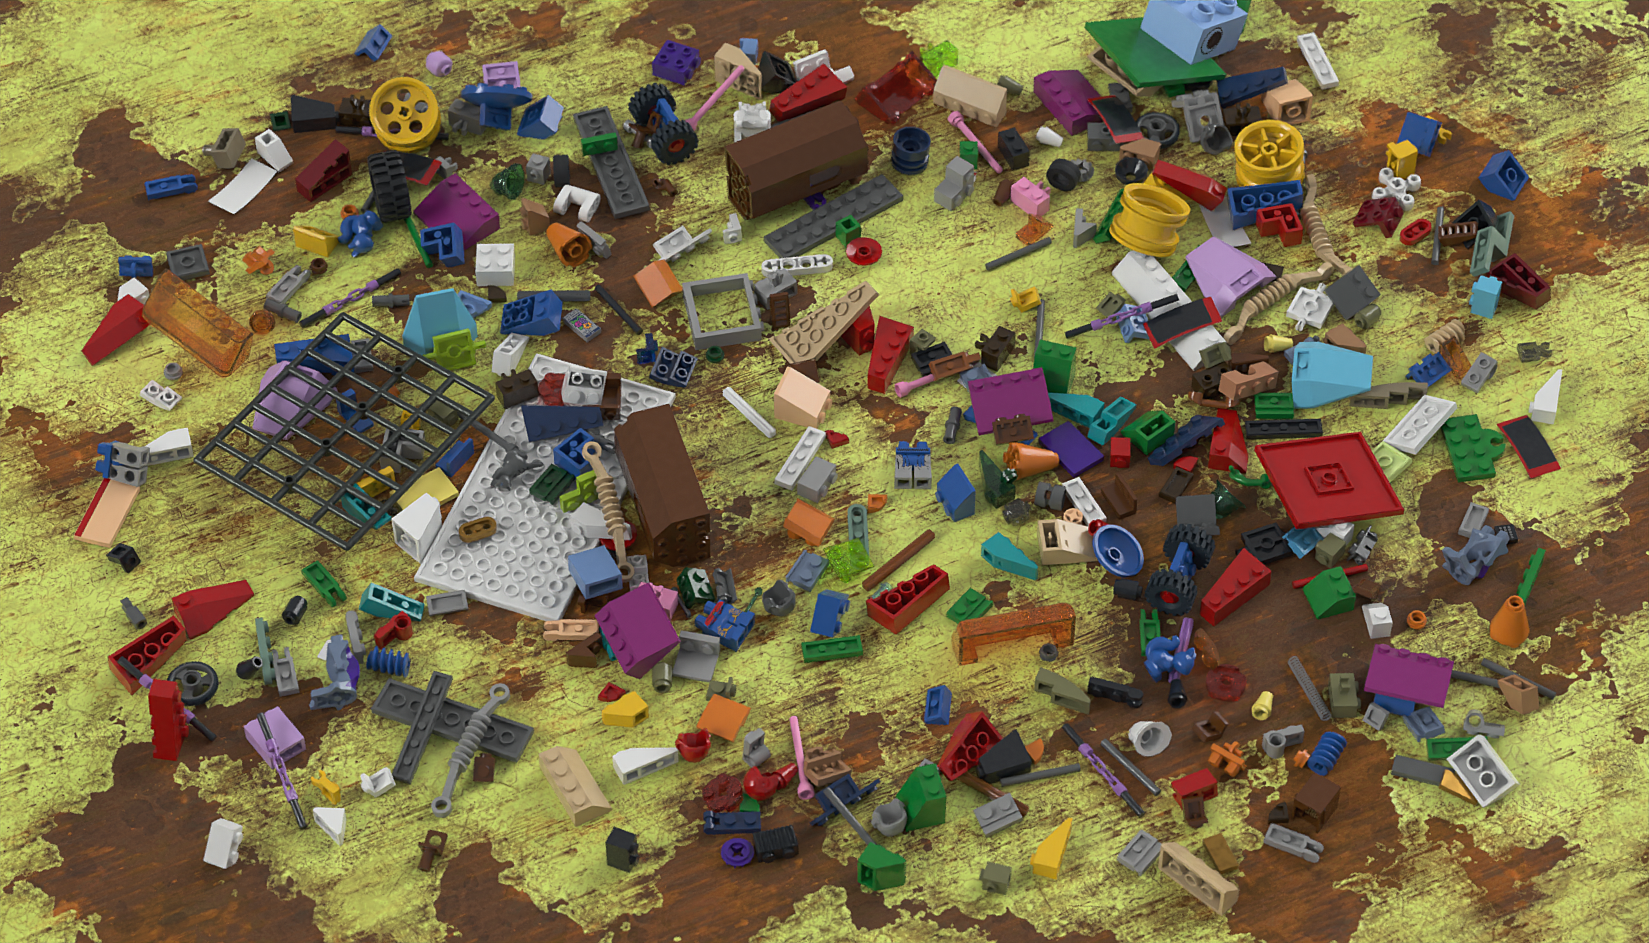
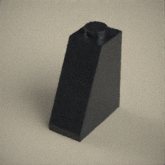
M290 95L294 133L336 129V122H340L339 111H335L334 104Z
M1017 729L1010 732L979 758L978 767L976 768L978 778L993 784L1000 782V779L1031 772L1032 761Z

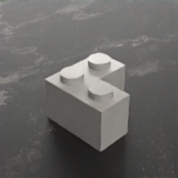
M956 156L946 166L945 180L934 189V202L950 211L956 206H960L962 201L974 191V165Z
M387 428L385 431L383 444L394 433ZM407 430L425 441L423 430ZM400 437L389 448V450L403 458L423 460L425 451L403 437ZM384 455L380 458L381 469L391 466L394 472H401L402 465Z

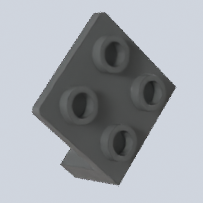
M1214 494L1176 497L1178 526L1183 523L1185 526L1192 524L1194 528L1198 526L1199 530L1202 531L1204 529L1207 531L1206 535H1220L1219 526L1216 525Z

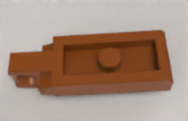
M963 351L931 361L928 365L934 380L938 381L974 368L973 364L979 363L981 356L979 352L969 355L968 352Z

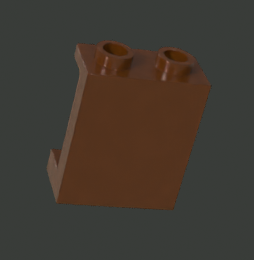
M607 373L601 405L582 406L600 407L602 420H620L621 373Z

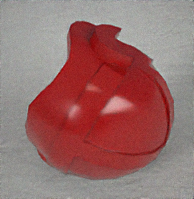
M703 728L698 733H679L675 746L686 761L698 763L704 760L711 748L709 738H711V735L708 733L707 728Z
M756 766L747 771L744 776L743 786L751 798L767 800L776 794L778 777L776 775L771 776L770 772L760 774Z

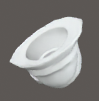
M1140 721L1129 729L1128 736L1138 753L1143 756H1154L1161 753L1168 746L1172 733L1169 726L1162 722Z

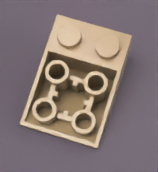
M725 43L714 56L715 81L723 84L734 70L742 65L744 71L730 87L761 100V72L740 48Z
M1059 519L1038 520L1037 538L1042 565L1098 561L1093 550V537L1089 534L1087 526Z

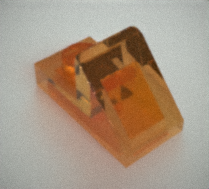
M1029 213L1028 224L1016 232V238L1027 246L1031 245L1054 228V225L1040 215Z
M1452 336L1439 345V353L1452 369L1451 371L1455 378L1469 371L1471 364L1456 336Z

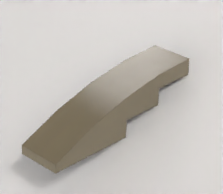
M1402 382L1371 386L1370 391L1351 396L1350 407L1388 409V404L1407 405V399L1420 400L1424 395H1427L1428 383Z

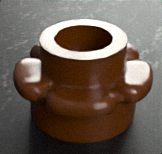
M322 258L313 259L310 265V270L316 275L325 273L328 268V264Z

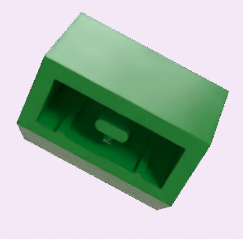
M1163 410L1148 411L1122 429L1120 433L1124 437L1130 438L1131 443L1148 455L1174 435L1176 421Z
M870 842L858 858V883L874 891L903 886L906 883V859L899 854L886 850L882 845Z

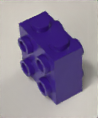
M666 40L652 62V75L685 85L688 79L692 78L695 68H698L700 65L699 50Z

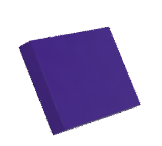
M1069 421L1038 439V442L1046 450L1058 454L1059 464L1073 478L1104 461V455Z

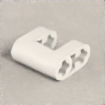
M566 184L555 200L553 211L564 215L571 203L581 205L578 219L589 222L599 206L600 194Z

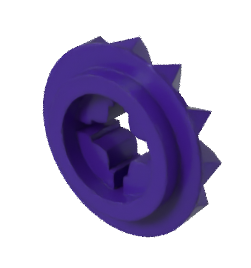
M742 838L728 840L721 849L722 860L726 862V865L730 864L734 868L736 866L744 867L745 864H750L751 859L754 857L753 846ZM741 851V856H734V852L738 853Z

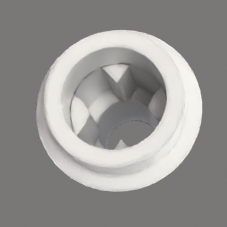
M1041 126L1036 136V140L1039 143L1059 148L1064 139L1047 126Z

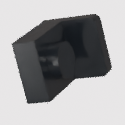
M119 543L106 554L108 560L120 564L125 573H130L141 563L134 548Z

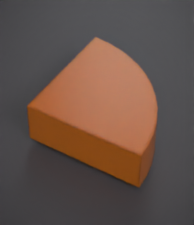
M868 494V513L880 511L887 503V495Z
M1041 738L1025 746L1034 765L1041 760L1044 745Z

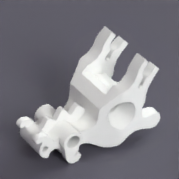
M763 101V106L762 103H756L753 106L743 104L742 106V102H739V110L734 112V142L771 128L770 112L766 110V101Z

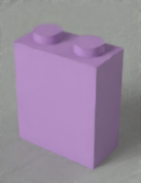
M278 706L265 712L264 715L279 747V755L284 762L306 750L304 737ZM258 719L251 720L244 726L246 739L270 768L274 769L273 757L266 747V740ZM280 760L277 761L278 766L281 765Z

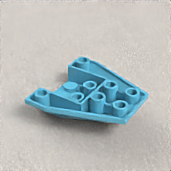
M453 288L416 295L402 335L403 345L421 355L432 353L434 348L433 336L469 328L471 338L474 341L478 337L476 321Z
M1299 342L1294 349L1292 371L1294 409L1316 408L1370 391L1373 356L1321 342Z

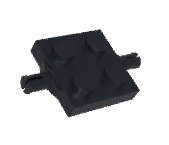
M1277 522L1241 533V540L1245 545L1243 548L1264 565L1293 555V550L1288 545L1289 541L1286 538H1282L1286 533L1279 528ZM1243 548L1236 549L1235 554L1238 555Z

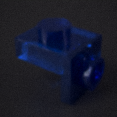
M652 333L645 334L646 348L636 350L638 364L656 361L655 351H658L657 340H653Z

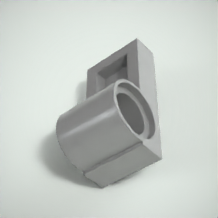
M1481 352L1462 379L1461 385L1478 394L1486 380L1491 379L1495 374L1498 366L1497 360Z
M1473 709L1466 714L1463 730H1467V733L1472 735H1478L1480 732L1487 733V736L1491 738H1499V736H1504L1505 725L1484 722L1482 712ZM1473 715H1477L1481 719L1476 725L1469 722V718Z
M1302 725L1289 726L1277 731H1269L1263 734L1262 747L1269 757L1274 759L1283 756L1286 746L1303 743L1304 729Z
M761 728L754 732H749L744 738L742 759L751 768L759 766L771 757L769 749L764 744L765 732Z

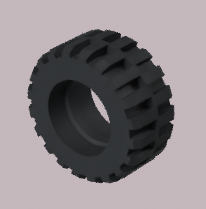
M391 150L371 154L367 158L379 218L385 223L409 218L412 215L411 203L399 152Z

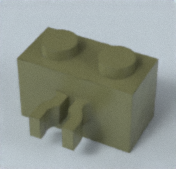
M1354 673L1330 674L1328 691L1332 718L1356 717L1357 709L1361 708V700L1356 695L1359 691L1358 681L1354 680Z

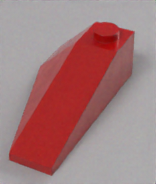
M1161 160L1156 161L1152 175L1210 211H1213L1223 202L1227 187L1206 174Z
M127 294L112 305L81 352L93 366L156 320L144 304Z
M1218 408L1216 417L1223 418L1225 425L1220 428L1218 426L1214 427L1208 469L1231 472L1229 470L1231 465L1234 469L1239 470L1240 473L1246 474L1249 456L1237 411Z
M247 580L189 590L171 599L174 612L191 640L212 630L214 624L220 620L223 621L233 609H238L254 596V592Z
M982 711L966 714L956 727L937 767L948 781H952L967 772L971 767L978 765L979 758L1001 741L1003 737Z

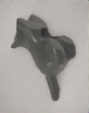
M511 450L506 454L502 467H499L493 474V480L490 485H496L510 491L512 486L511 479L521 475L526 470L542 467L544 464L538 461L527 463L519 455L518 451Z

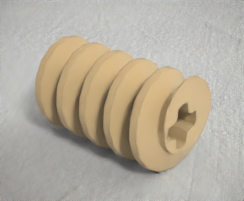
M1453 319L1428 337H1425V345L1434 354L1439 352L1442 355L1448 349H1452L1459 342L1464 341L1465 328L1462 322Z

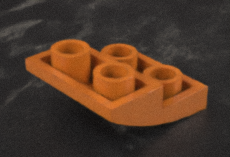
M714 693L696 727L699 730L707 728L708 733L734 743L741 726L745 724L751 708Z

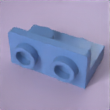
M1124 304L1118 313L1132 310L1136 306ZM1136 309L1137 313L1142 312V309ZM1146 314L1131 316L1118 322L1125 343H1130L1133 337L1149 339L1143 323L1148 321Z

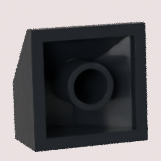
M767 51L762 53L758 68L762 76V91H767L773 95L782 93L797 82L789 62Z
M1477 200L1456 218L1452 224L1477 221L1479 231L1490 226L1495 227L1498 217L1490 205ZM1476 238L1463 241L1466 249H1470L1475 244Z

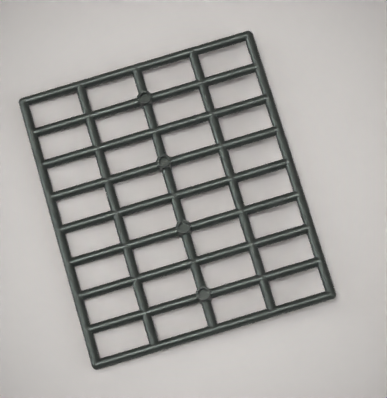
M341 312L194 457L193 461L338 547L349 551L495 400V396L347 313ZM343 321H346L373 336V338L360 349L332 332ZM327 338L354 353L355 356L343 367L314 351V349ZM382 341L410 358L402 366L392 367L369 354V352ZM309 356L338 373L325 385L296 369V367ZM364 359L393 376L380 388L351 372V370ZM418 361L447 379L434 390L405 373ZM291 374L320 391L306 403L278 387V385ZM344 377H347L375 394L367 402L361 401L357 403L333 388ZM405 382L430 397L417 409L387 391L395 383L401 384ZM455 382L485 400L474 411H471L444 396L443 393ZM273 392L302 409L288 421L261 406L260 403ZM326 395H329L357 412L343 424L315 408V406ZM382 397L412 415L399 427L370 409ZM436 400L467 417L456 430L425 413ZM255 410L283 426V428L272 439H269L241 422ZM310 413L339 430L330 439L324 438L321 440L298 427L297 424ZM369 418L394 433L381 445L352 429V427L360 419L366 420ZM420 418L450 436L436 448L407 430ZM236 428L265 446L251 458L222 440ZM292 431L320 447V449L307 461L278 443ZM347 434L376 452L363 464L333 446ZM400 437H403L430 452L431 455L419 467L389 450V448ZM216 446L246 463L234 477L204 460ZM273 449L302 467L294 476L287 475L284 477L263 465L260 461ZM334 455L358 470L344 482L315 464L323 456ZM384 455L414 473L400 485L371 467ZM255 468L284 486L270 498L241 480ZM308 471H311L340 489L326 501L297 483ZM364 474H367L396 492L382 504L354 488L353 485ZM296 492L321 506V508L307 520L278 502L287 493L292 494ZM346 493H349L374 507L377 511L364 523L336 507L335 504ZM329 511L359 528V530L345 542L316 525V523Z

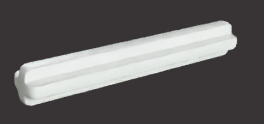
M731 387L723 390V396L768 438L776 435V429Z

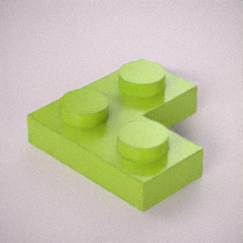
M594 470L577 476V489L560 496V508L563 513L577 509L583 502L592 503L598 499L596 491L598 486L594 484V480L597 477Z

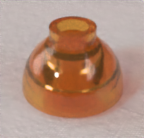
M260 309L251 315L249 325L257 334H268L275 327V318L268 310Z

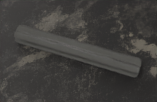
M552 290L561 301H590L589 290ZM518 291L517 300L544 291Z

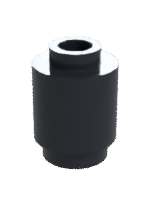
M1123 578L1115 580L1113 595L1133 601L1141 598L1143 586H1140V582Z
M294 596L289 600L282 612V618L287 624L297 625L300 623L307 610L308 603L306 599L301 596Z

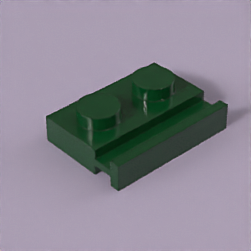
M551 463L529 489L530 494L554 505L573 483L575 476L568 474L567 471Z

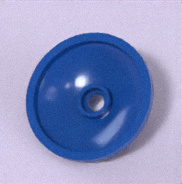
M1104 525L1095 532L1092 541L1093 550L1099 563L1108 572L1119 577L1128 578L1136 575L1142 569L1144 563L1143 551L1136 538L1130 532L1117 525Z

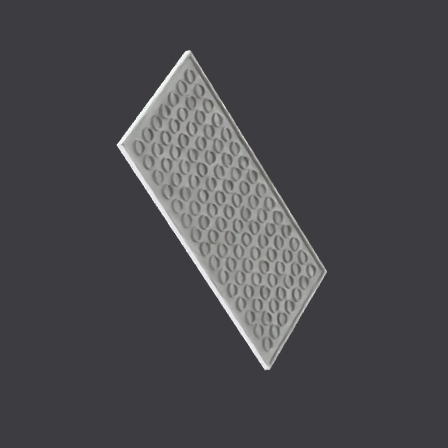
M536 353L528 369L531 370L538 381L539 396L506 409L494 433L507 442L518 446L519 450L528 456L527 463L538 461L544 465L526 470L521 475L511 479L512 486L510 491L496 485L491 486L492 476L499 467H502L507 453L504 448L489 439L415 574V582L448 592L465 590L467 598L543 621L560 620L563 618L578 588L569 572L568 556L597 548L601 542L599 538H587L572 530L570 516L577 509L563 513L560 508V498L554 505H551L550 502H545L530 494L529 489L551 463L554 464L553 449L573 433L529 443L521 405L582 406L580 404L564 403L561 392L564 376L569 366L586 367ZM621 378L620 420H603L604 426L587 431L596 435L601 434L606 439L614 441V428L618 426V422L628 421L627 417L633 412L670 404L671 407L676 398L675 393ZM602 449L599 459L608 475L613 477L612 483L615 484L614 490L617 491L616 497L619 498L617 504L621 505L628 491V486L616 453L612 454ZM576 480L573 481L563 494L577 489ZM597 499L592 503H587L602 511L603 507L600 506L601 500ZM483 517H491L496 521L497 531L492 536L471 543L463 542L459 538V527L464 523Z

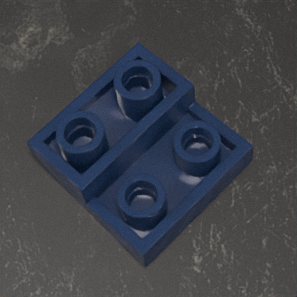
M661 347L648 378L666 385L686 388L698 358L682 350L677 354Z

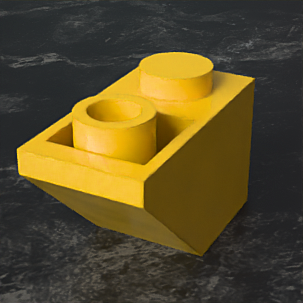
M635 691L623 695L618 701L607 705L602 710V722L604 725L633 728L649 718L648 705Z

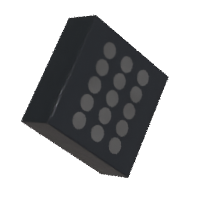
M1514 524L1494 526L1495 536L1502 530L1507 532L1510 538L1507 544H1516L1518 542Z

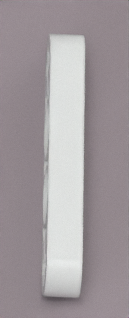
M827 254L768 259L762 263V274L768 277L770 273L773 274L778 270V266L782 270L785 265L793 266L791 269H786L792 276L826 273L832 270L833 259ZM809 263L811 266L803 267L802 264Z

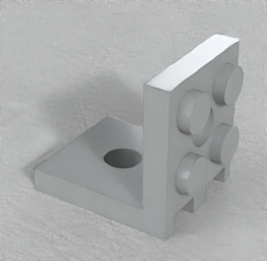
M1199 90L1192 92L1193 95L1182 94L1176 96L1175 100H1171L1172 108L1183 107L1190 142L1200 141V134L1206 126L1213 123L1224 125L1217 92ZM1203 116L1208 118L1206 126H1203L1200 122Z

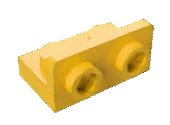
M391 466L378 471L395 481L394 470ZM370 476L357 483L370 497H374L390 488Z

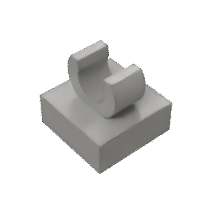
M441 156L435 159L442 162L436 172L444 179L453 175L452 172L457 170V163L451 164L450 157L445 160Z
M1373 702L1369 705L1363 721L1379 731L1383 729L1390 712Z

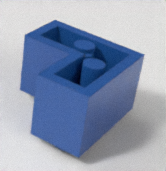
M455 223L420 230L421 247L429 255L439 253V260L446 267L465 264L463 233Z
M579 428L553 449L554 464L567 471L568 474H573L575 480L577 476L592 471L593 468L590 462L586 461L582 456V449L587 442H594V437L582 428ZM590 448L587 449V452L592 455L595 453V450Z
M828 589L818 593L810 632L832 638L837 633H840L842 628L840 618L845 612H848L850 607L849 594Z

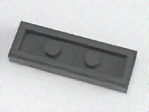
M1396 755L1391 775L1439 786L1445 769L1455 773V770Z

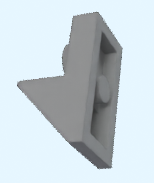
M1076 208L1073 248L1084 244L1096 234L1097 224L1086 223L1083 209Z

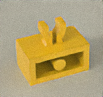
M1408 139L1396 145L1394 142L1387 144L1389 149L1386 151L1388 156L1387 168L1393 171V176L1405 180L1408 176L1414 174L1418 154L1417 148Z

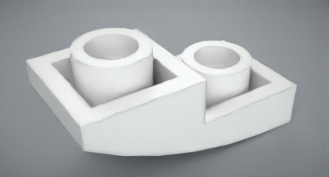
M151 380L140 391L141 397L168 411L182 399L179 394L168 386L163 388L154 380Z
M646 555L628 556L627 562L634 567L635 572L629 581L630 591L639 587L640 582L649 583Z

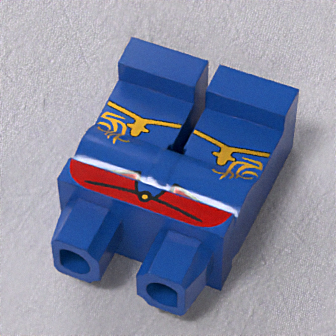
M719 600L717 604L707 601L703 613L709 616L705 617L699 614L695 619V627L702 630V634L720 637L721 645L736 652L755 625V613L751 611L745 613L730 604H725V601Z

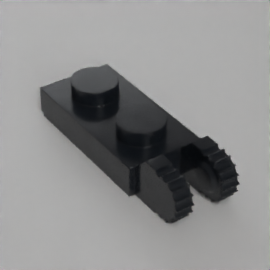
M1092 676L1088 682L1087 694L1094 697H1103L1114 702H1124L1131 708H1139L1142 705L1143 691Z

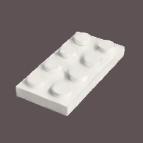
M1424 395L1383 441L1399 451L1416 455L1457 409L1456 402Z

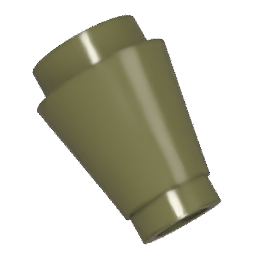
M1001 75L997 83L998 86L1006 88L1007 93L1019 96L1024 87L1007 75Z

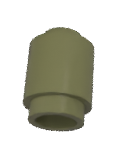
M1376 304L1367 305L1355 314L1356 325L1362 329L1369 328L1379 320L1381 309Z
M660 662L652 668V686L658 693H667L672 687V667L664 662Z

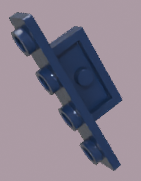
M848 773L828 787L844 805L849 802L853 805L862 799L860 795L864 792L869 795L878 789L876 785L881 781L878 778L859 790ZM825 789L814 795L825 813L811 821V826L816 823L820 826L829 820L827 816L831 813H834L835 816L840 813L823 793Z

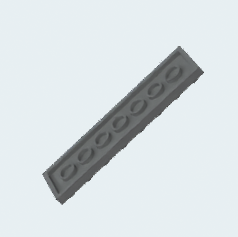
M604 106L573 114V120L581 139L616 132L618 150L588 155L614 218L618 219L649 211V203L608 107Z
M881 174L765 235L764 242L779 258L798 257L836 237L837 221L852 215L860 224L903 201V195Z
M389 678L374 702L371 711L373 714L411 726L425 690ZM445 698L431 734L458 742L462 739L465 728L469 726L468 722L472 719V714L480 709ZM491 714V723L487 726V731L483 733L484 737L480 739L481 742L477 749L517 763L534 734V728Z

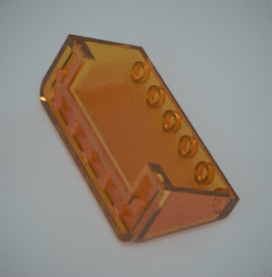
M167 268L159 274L143 307V318L218 376H231L249 358L253 333Z
M1058 603L961 621L951 635V642L958 666L978 663L975 646L1050 633L1053 645L1056 648L1074 645L1076 615L1070 604Z

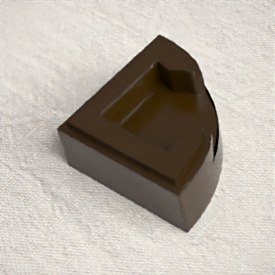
M488 285L489 301L492 303L507 302L506 293L500 287Z
M1286 802L1277 804L1269 813L1268 824L1289 823Z

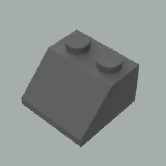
M1360 265L1349 270L1324 290L1345 320L1381 295Z

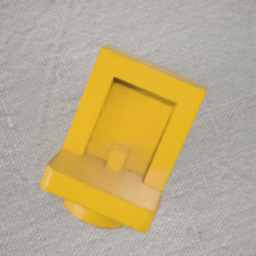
M1035 286L1019 294L1015 289L1011 290V303L1021 313L1041 304L1039 293Z

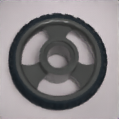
M1150 112L1136 120L1139 129L1145 128L1148 130V140L1161 143L1160 149L1174 145L1179 138L1180 126L1168 114ZM1166 132L1173 133L1170 138L1164 140Z
M199 661L182 663L174 668L167 678V681L175 682L177 679L182 681L184 692L181 695V701L184 703V706L188 707L208 702L217 692L219 685L215 670L208 664ZM196 670L205 672L207 675L201 677V674ZM203 686H210L209 689L205 693H203Z

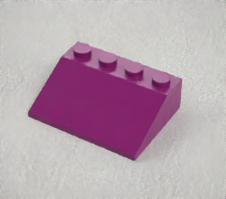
M1049 70L1034 77L1033 92L1071 136L1087 130L1088 123L1104 122L1087 100L1089 98L1101 97V95L1079 70Z
M456 173L442 180L413 210V214L428 228L455 223L462 230L464 250L500 229L499 214Z
M1042 367L968 381L970 400L979 436L994 433L992 422L1001 417L1012 419L1018 414L1030 415L1032 426L1054 422Z
M646 583L614 599L595 614L624 673L637 679H641L681 642L650 583Z
M1375 644L1364 691L1444 708L1454 661H1450L1445 657H1432L1427 653L1418 654L1410 652L1404 648H1391L1386 644Z

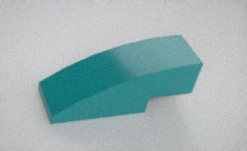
M1120 396L1101 412L1099 419L1090 425L1087 437L1101 445L1106 444L1124 425L1135 410L1136 404Z

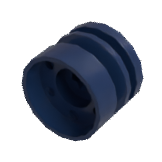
M904 127L894 134L891 164L895 170L902 174L916 175L927 168L931 145L930 136L927 132L917 127Z

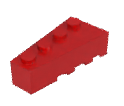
M822 64L772 99L769 112L778 122H781L807 111L816 110L820 106L830 105L835 100L845 99L847 86L825 64Z
M173 615L107 657L109 669L131 696L142 685L137 678L117 662L119 658L123 656L143 674L151 677L187 641L185 628Z
M153 679L148 693L149 713L152 715L150 726L154 730L152 745L156 746L153 751V758L177 761L184 738H187L189 734V726L186 724L187 715L184 714V703L181 701L182 692L179 690L178 683L174 681Z

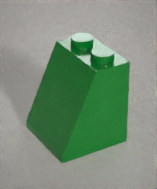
M1040 339L1035 353L1033 369L1042 367L1048 393L1069 394L1075 377L1077 347Z
M936 763L916 767L895 796L905 805L903 808L907 814L906 832L944 824L946 819L947 796Z

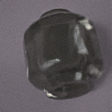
M1017 498L1004 505L1002 514L1006 523L1015 527L1030 519L1029 513L1032 512V509L1027 501L1023 502L1022 499Z

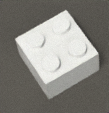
M477 244L475 270L477 286H514V244Z

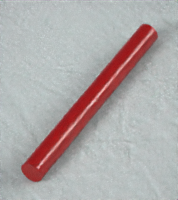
M1367 564L1345 568L1343 571L1346 576L1368 571ZM1316 576L1292 581V586L1294 589L1304 587Z

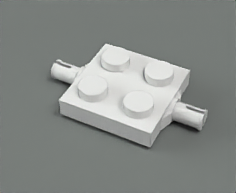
M1319 283L1316 290L1300 287L1286 312V317L1298 321L1295 326L1297 331L1298 329L1302 331L1305 324L1319 329L1324 324L1334 306L1330 298L1323 293L1326 289L1325 284L1322 286V283Z

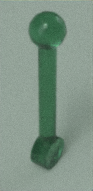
M757 587L755 589V595L746 608L745 613L750 611L757 597L762 595V588Z

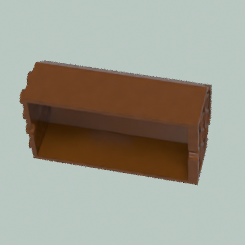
M841 101L724 146L726 170L729 175L726 176L728 199L745 221L757 218L868 172L869 160L867 151H869V148L859 127V121L856 117L852 116L849 108L844 106Z
M670 404L631 413L627 417V422L623 425L619 424L614 428L615 453L654 561L675 567L710 558V537L707 536V533L710 532V512Z

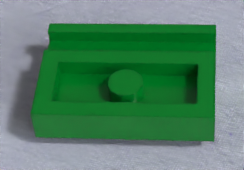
M1293 393L1254 394L1256 419H1294Z
M969 588L946 612V617L960 626H965L970 631L993 606V601L987 600L985 596Z

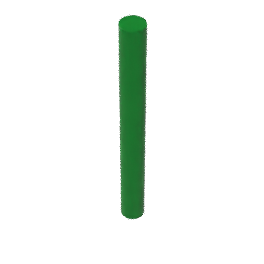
M411 217L404 219L426 267H433L428 253L421 247V238Z

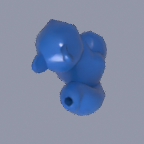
M369 210L361 215L346 217L341 223L340 231L342 236L338 237V241L346 244L352 239L353 233H355V237L348 245V248L354 249L352 257L371 251L374 246V242L371 239L373 236L372 230H381L383 227L381 219Z
M1176 635L1172 636V640L1166 637H1156L1149 641L1146 646L1145 655L1147 660L1144 662V665L1156 683L1161 680L1162 672L1164 671L1170 673L1175 668L1179 673L1189 675L1194 667V659L1196 658L1194 648L1181 651L1174 656L1168 653V651L1175 650L1180 645V639Z

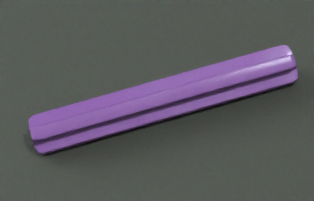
M1186 617L1183 619L1179 634L1180 645L1175 650V654L1187 651L1194 622L1192 618ZM1173 668V671L1169 673L1168 681L1171 683L1173 679H1180L1181 673Z

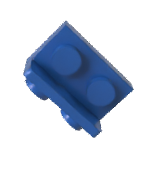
M1439 352L1433 356L1430 353L1422 359L1423 363L1421 365L1416 363L1408 369L1410 373L1405 377L1408 379L1412 376L1416 382L1428 383L1429 387L1452 369Z

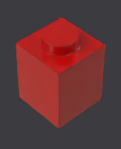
M1111 437L1110 467L1129 468L1130 438Z

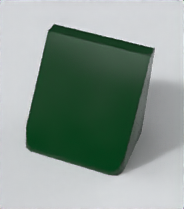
M288 111L270 114L273 132L291 129Z

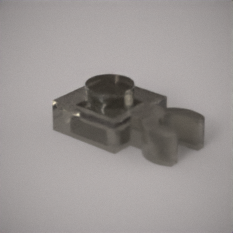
M1535 341L1517 344V352L1521 363L1539 361L1540 356L1545 358L1551 357L1552 350H1545L1549 349L1550 343L1543 342L1541 345H1537Z

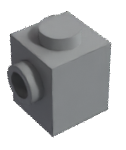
M532 154L526 165L527 181L545 184L551 173L549 157Z

